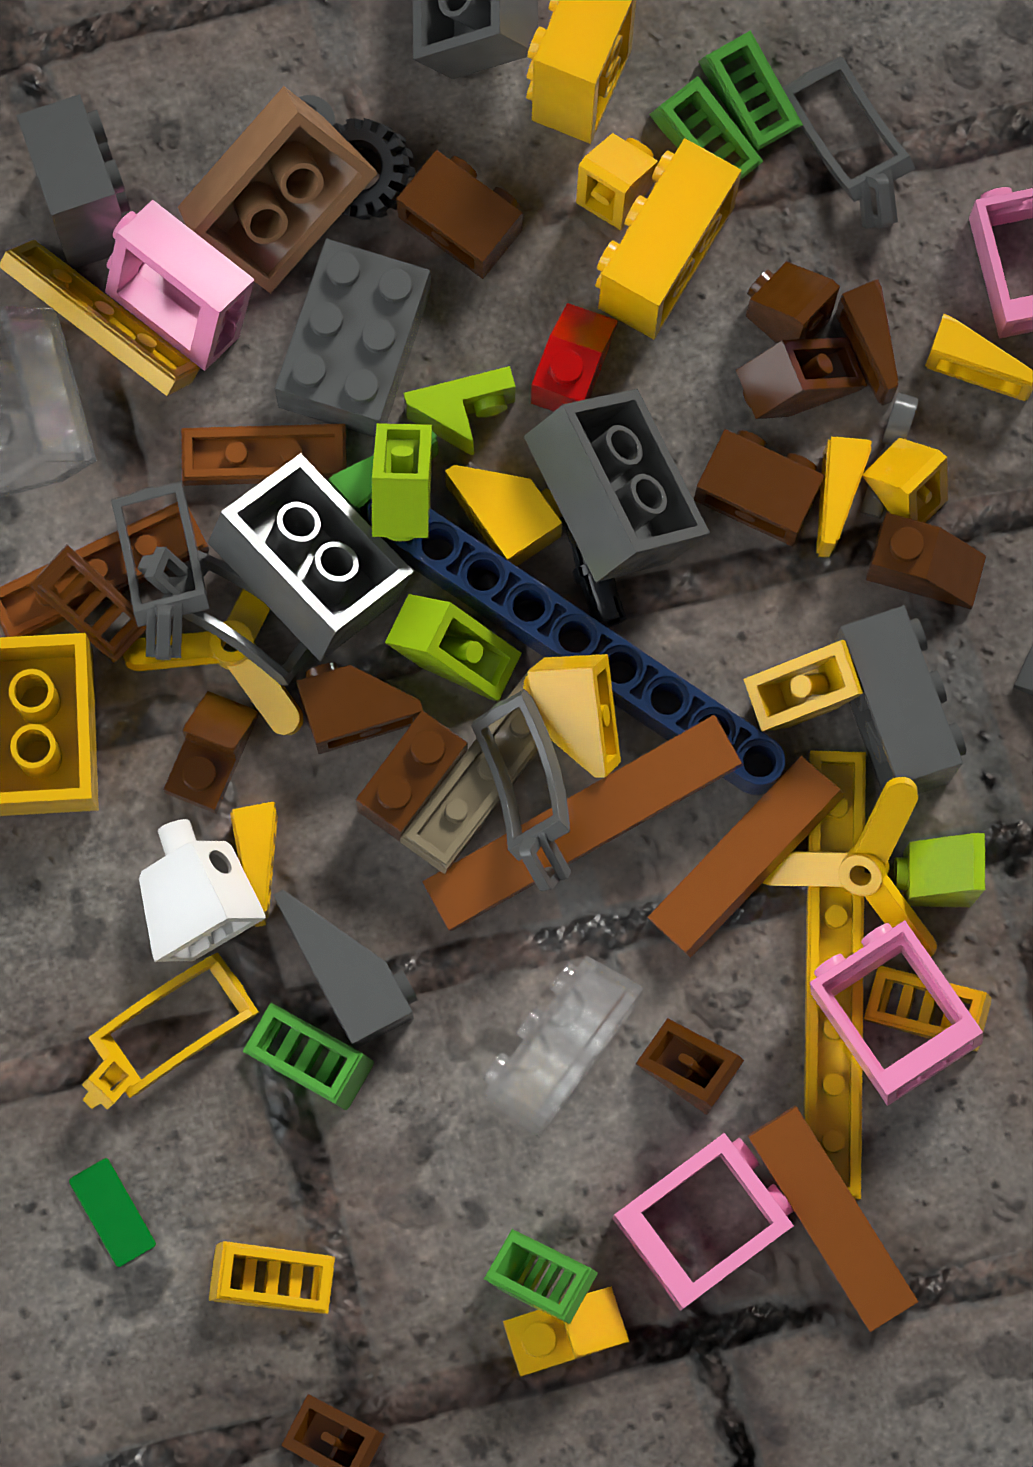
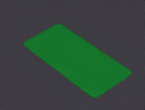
M104 1158L69 1179L72 1189L117 1267L123 1266L155 1247L156 1242L109 1159Z

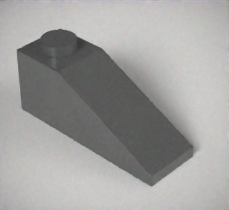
M281 890L273 894L283 918L354 1049H358L414 1019L413 1011L409 1005L418 999L402 970L393 975L386 961L286 891Z

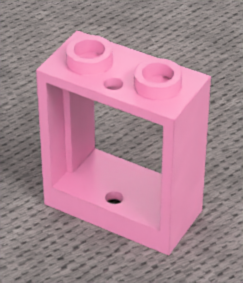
M1033 186L1031 189L1012 192V189L1009 187L987 191L980 196V199L975 200L969 216L999 339L1033 332V295L1010 300L992 226L1033 218Z
M152 200L139 213L136 214L133 211L127 213L114 229L113 238L116 240L113 253L106 265L109 269L105 293L205 371L239 338L255 279Z
M905 920L894 928L889 923L877 927L862 939L861 943L864 947L845 959L842 954L831 957L814 971L817 978L810 982L811 995L887 1106L980 1046L983 1041V1031ZM899 953H902L952 1026L891 1066L883 1069L834 996Z
M725 1133L614 1214L612 1218L680 1311L794 1226L787 1217L794 1210L786 1197L775 1184H772L767 1189L753 1171L759 1166V1163L751 1150L740 1138L731 1142ZM720 1156L771 1225L693 1283L642 1213Z

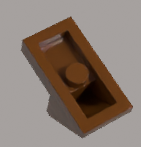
M207 691L183 727L182 732L185 740L163 789L165 794L217 814L259 716V711Z

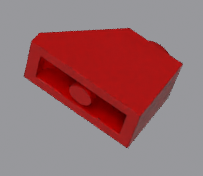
M567 303L549 336L531 384V404L554 412L563 404L590 399L617 328L618 320Z

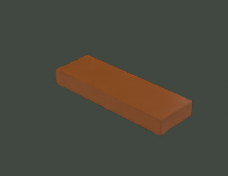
M345 424L181 428L182 482L184 486L259 484L300 453L326 480L347 468Z

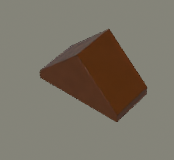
M667 1018L636 1062V1065L707 1115L744 1060L738 1054Z
M307 1394L281 1446L319 1467H371L387 1435Z

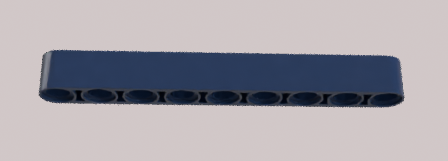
M371 499V501H370V503H369V506H368V524H369L371 527H372V499ZM430 509L428 538L393 541L387 537H381L408 566L543 657L608 654L609 664L616 661L628 663L634 669L636 675L630 682L624 684H617L611 681L614 705L666 740H671L715 715L742 763L751 754H762L771 761L773 766V772L765 777L750 775L745 770L744 765L722 777L740 790L751 795H762L779 780L785 766V755L782 747L774 739L432 509ZM433 540H444L453 547L452 553L442 560L428 558L423 553V549ZM488 570L493 572L499 581L492 589L479 591L469 584L468 579L476 571ZM532 600L542 606L544 613L538 620L525 622L520 620L513 610L518 603ZM579 631L588 638L590 644L581 652L571 653L560 645L559 639L566 632ZM660 692H669L679 699L681 708L674 714L663 715L653 708L651 698Z

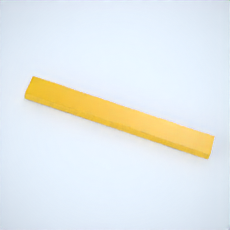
M810 751L809 763L840 788L845 797L808 834L807 852H848L857 844L865 827L866 752ZM858 866V868L865 873V867ZM807 886L804 1119L854 1199L860 1200L862 1068L811 995L810 982L817 978L814 971L831 957L842 954L846 959L864 947L861 943L864 938V896L852 894L844 887ZM861 978L834 997L863 1038V978Z

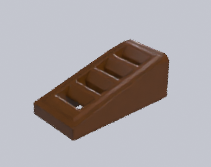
M876 279L843 293L835 315L848 338L878 403H881L883 406L892 402L898 388V375L882 286L879 280Z
M68 544L29 584L80 633H86L89 641L113 663L146 630L147 625L137 626L132 602ZM73 565L80 573L57 595L51 588ZM90 580L96 588L74 610L68 603ZM107 596L113 604L91 626L85 619ZM124 612L130 619L108 641L102 634Z

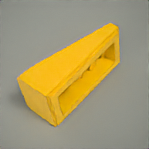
M943 314L925 364L927 369L1022 401H1028L1033 391V370L958 320Z
M831 436L830 440L827 441L822 456L821 474L825 476L820 488L816 544L818 557L829 558L837 545L872 450L871 440Z
M275 802L232 809L233 812L230 813L240 864L266 917L255 924V927L266 925L267 918L269 917L278 821Z
M884 966L877 968L864 1016L865 1021L932 1039L952 1026L945 1014H943L940 1027L931 1024L937 1003L916 974ZM894 983L903 985L896 1015L886 1013ZM949 983L960 1000L970 1004L969 1013L984 1032L991 1005L989 994ZM916 989L925 991L917 1021L908 1019ZM978 1046L972 1051L978 1052L980 1046Z
M227 1241L220 1242L215 1247L209 1301L328 1314L335 1256ZM234 1258L243 1259L239 1290L230 1289ZM257 1261L267 1262L263 1293L254 1292ZM281 1263L290 1264L286 1296L277 1295ZM304 1266L314 1267L310 1299L300 1298Z

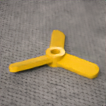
M242 588L227 620L223 623L256 645L255 639L270 608L263 601ZM209 631L182 634L181 658L156 660L155 657H146V638H138L123 654L125 665L133 671L219 664L221 667L230 670L274 732L281 735H293L300 730L303 724L302 710L284 685L276 682L238 650L234 652L224 650L226 642ZM172 635L170 638V645H172Z
M896 777L885 784L857 844L848 852L792 851L763 882V884L769 886L844 887L852 894L865 896L882 921L889 923L892 928L905 920L930 957L937 950L934 937L887 875L889 872L888 860L918 801L917 786L909 778ZM858 866L867 868L870 874L862 872Z

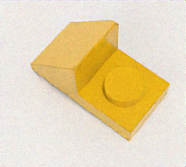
M612 1286L587 1293L570 1324L541 1310L503 1321L520 1377L629 1342Z

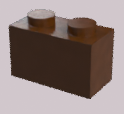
M436 150L397 197L398 218L477 276L484 279L522 232L523 212L519 210L520 205L517 200L507 191L499 187L491 190L477 180L476 171L463 159L457 156H452L449 159Z
M724 429L697 484L694 501L793 547L820 491L825 475L817 472V466L803 456L788 453L785 457L766 448L767 443L751 432L738 430L737 434Z
M422 710L355 799L358 812L400 842L403 833L468 750V742Z

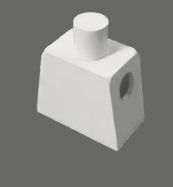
M187 819L167 823L158 829L165 857L142 870L139 877L151 950L155 962L195 961L266 918L233 847L228 842L196 841L190 820Z

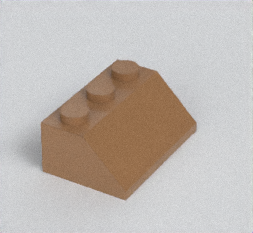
M283 86L181 202L178 209L188 228L254 278L255 283L271 294L377 175V172L322 115Z

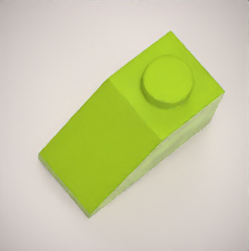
M377 423L372 470V537H387L393 541L428 538L432 425Z
M408 594L385 641L387 645L419 667L493 701H499L522 654L451 602Z
M970 833L909 842L903 851V857H895L894 885L899 891H903V897L910 906L971 907L985 891V833Z

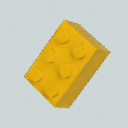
M550 0L548 10L553 11L548 28L545 29L540 26L537 28L527 54V58L532 59L527 72V79L531 80L526 95V99L532 101V121L591 144L631 53L636 0Z
M686 138L683 139L675 154L667 150L661 157L652 175V180L656 181L649 197L645 198L639 195L626 216L624 224L629 227L622 241L619 244L612 240L598 262L597 270L601 271L595 287L600 289L598 309L655 340L733 211L742 170Z
M86 633L1 637L0 816L99 811L93 647Z

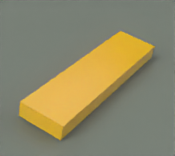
M31 240L5 252L0 261V268L164 395L168 396L193 382L200 367L39 242Z

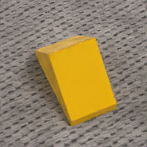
M898 438L862 475L891 514L925 523L948 501L947 456L938 449L903 438Z

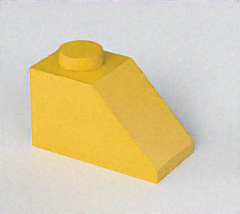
M612 133L580 162L578 166L576 203L621 231L625 226L626 216L639 195L645 197L655 182L652 180V175L658 161L653 158L652 151L640 141L633 138H627L625 141Z
M453 465L445 470L446 487L489 548L515 566L520 565L561 537L562 522L560 518L563 516L551 491L546 488L540 492L530 478Z
M840 640L743 679L762 732L795 726L836 710L863 694L845 640Z
M608 654L544 657L528 670L523 689L532 696L551 741L593 777H607L621 763Z

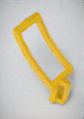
M218 952L160 986L88 1037L104 1060L82 1084L88 1091L83 1101L91 1109L102 1104L108 1110L124 1092L129 1098L140 1094L180 1064L259 1013L239 979L229 969ZM210 969L240 1014L195 1041L141 1079L111 1034L171 992ZM120 1082L112 1091L110 1090L115 1084Z

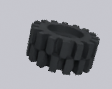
M350 118L346 119L347 124L345 125L339 123L332 125L356 150L369 148L377 154L381 162V173L377 182L370 188L362 190L342 214L362 220H370V217L382 218L387 216L386 211L390 208L397 210V197L407 186L408 178H414L415 168L409 166V160L414 159L412 151L403 145L406 142L400 134L393 132L392 128L366 118L364 120Z

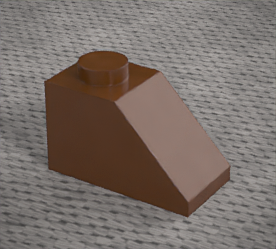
M786 261L774 274L770 270L763 272L749 288L747 295L751 298L746 317L775 343L782 340L813 339L830 321L840 286L828 277Z
M847 337L782 340L736 369L743 387L744 399L752 409L755 419L790 417L867 387Z
M886 512L878 532L866 580L972 609L986 555L941 527Z
M336 662L321 664L306 671L307 678L297 681L300 697L318 754L410 727L423 710L419 699L352 665L338 668Z

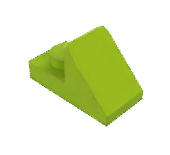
M508 366L405 392L404 405L407 419L416 424L432 425V431L438 437L462 451L474 455V441L467 414L475 413L477 417H489L505 411L508 408L507 404L515 402L516 386L511 368Z

